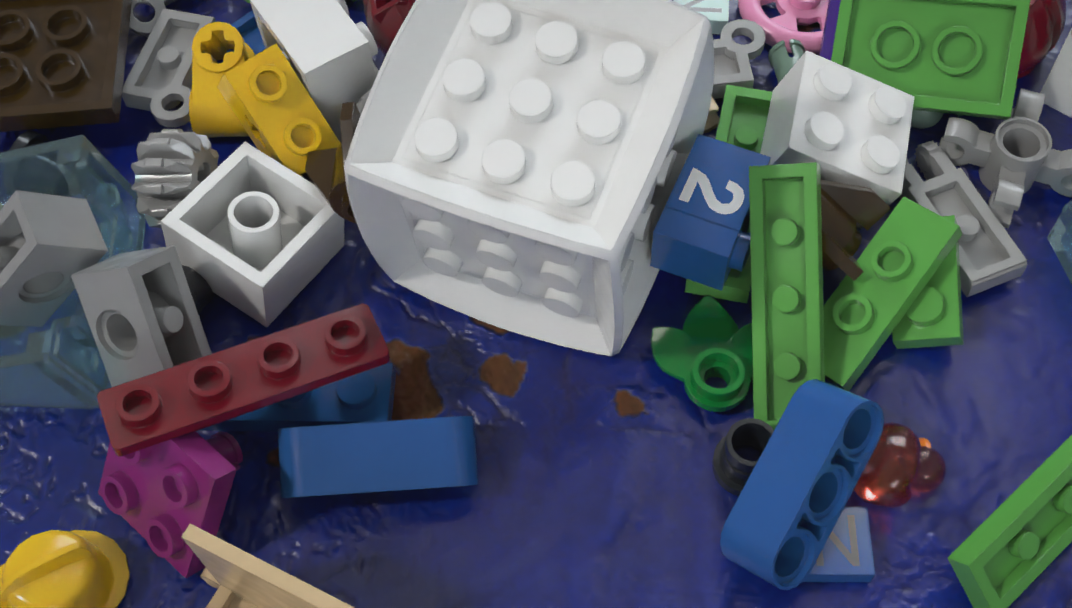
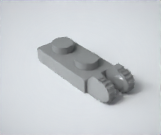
M932 140L918 145V148H915V160L921 170L920 172H923L926 181L923 182L912 164H909L908 159H906L902 194L898 198L902 199L904 196L940 216L955 215L957 224L960 226L963 234L959 239L961 289L966 297L1022 276L1028 265L1027 259L962 168L956 169L946 153L942 152L941 146L937 145V142L934 143Z

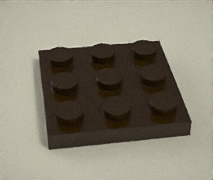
M0 0V132L119 123L132 0Z

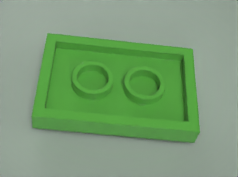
M841 0L831 61L915 96L913 110L1007 120L1011 118L1030 0Z

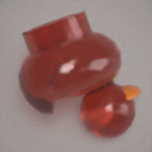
M894 422L884 423L879 442L854 491L866 503L887 508L900 507L910 501L912 496L911 489L918 492L936 489L945 478L946 464L942 455L936 449L931 448V443L928 439L918 438L906 425Z

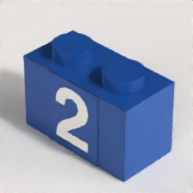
M698 134L653 231L650 266L722 291L731 268L742 272L750 254V233L747 232L750 226L749 166L769 165L771 157Z

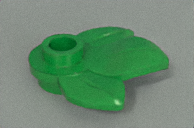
M708 295L704 296L690 311L683 330L672 327H654L652 329L651 350L655 362L663 372L684 382V388L688 397L697 406L708 411L724 412L737 407L743 402L747 396L750 381L753 380L752 323L739 329L728 312L713 297ZM710 377H719L728 386L726 388H714L707 385L705 380Z

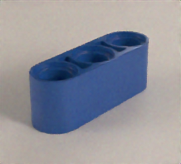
M818 379L809 380L802 384L788 403L725 521L720 539L722 554L728 560L778 589L790 590L803 582L812 570L879 442L884 425L883 410L879 404Z
M474 416L278 429L281 498L478 484Z

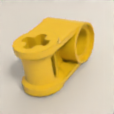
M224 22L209 23L199 29L193 38L191 47L192 89L189 97V116L192 130L196 134L207 135L208 138L250 137L217 87L224 73L255 56V53L244 42L239 31L232 25ZM233 49L234 52H227V50Z

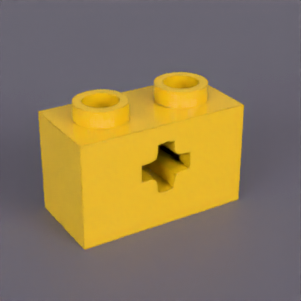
M277 43L223 74L217 88L257 149L298 175L302 176L306 173L305 166L308 152L338 148L341 144Z

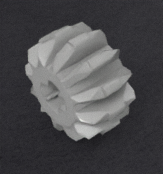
M164 129L158 133H150L145 142L138 143L136 150L138 162L131 164V168L135 173V183L131 189L137 192L136 208L138 213L145 214L149 227L162 229L160 221L218 167V152L211 149V143L207 135L183 132L182 129Z

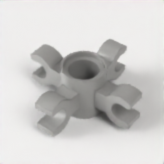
M1022 88L1019 91L1016 106L1012 108L1011 118L1003 121L997 127L995 134L979 130L974 123L966 119L952 117L949 118L944 137H941L939 143L942 152L946 153L954 166L968 163L980 166V180L991 191L988 206L1004 228H1009L1013 211H1018L1023 194L1031 188L1034 181L1048 184L1057 193L1072 197V149L1064 151L1051 149V135L1038 122L1045 94Z

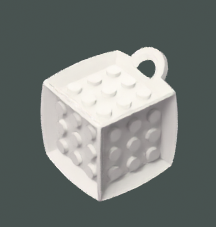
M416 0L396 34L380 67L359 118L344 164L347 193L362 238L379 266L394 282L409 290L496 327L586 352L613 356L619 353L644 306L660 270L650 266L653 231L698 134L703 135L714 80V44L711 23L707 16L672 0Z

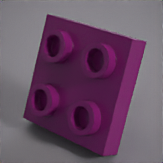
M196 431L125 456H117L111 443H109L98 494L113 513L121 515L147 541L157 556L165 558L182 576L188 578L204 569L205 566L181 536L189 524L217 536L236 471L240 469L239 463L243 461L242 450L236 439L231 434L223 431L212 435L207 440L203 439Z

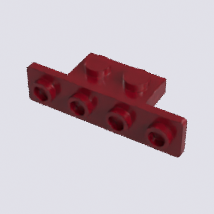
M363 303L102 390L97 394V400L111 446L117 456H125L384 365L390 360L389 349L369 306Z

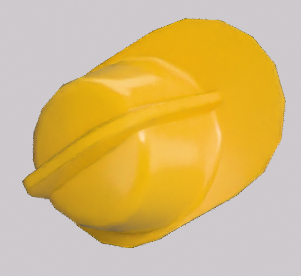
M49 530L32 535L20 543L9 556L6 563L0 566V608H117L126 595L130 578L126 555L113 539L97 531Z

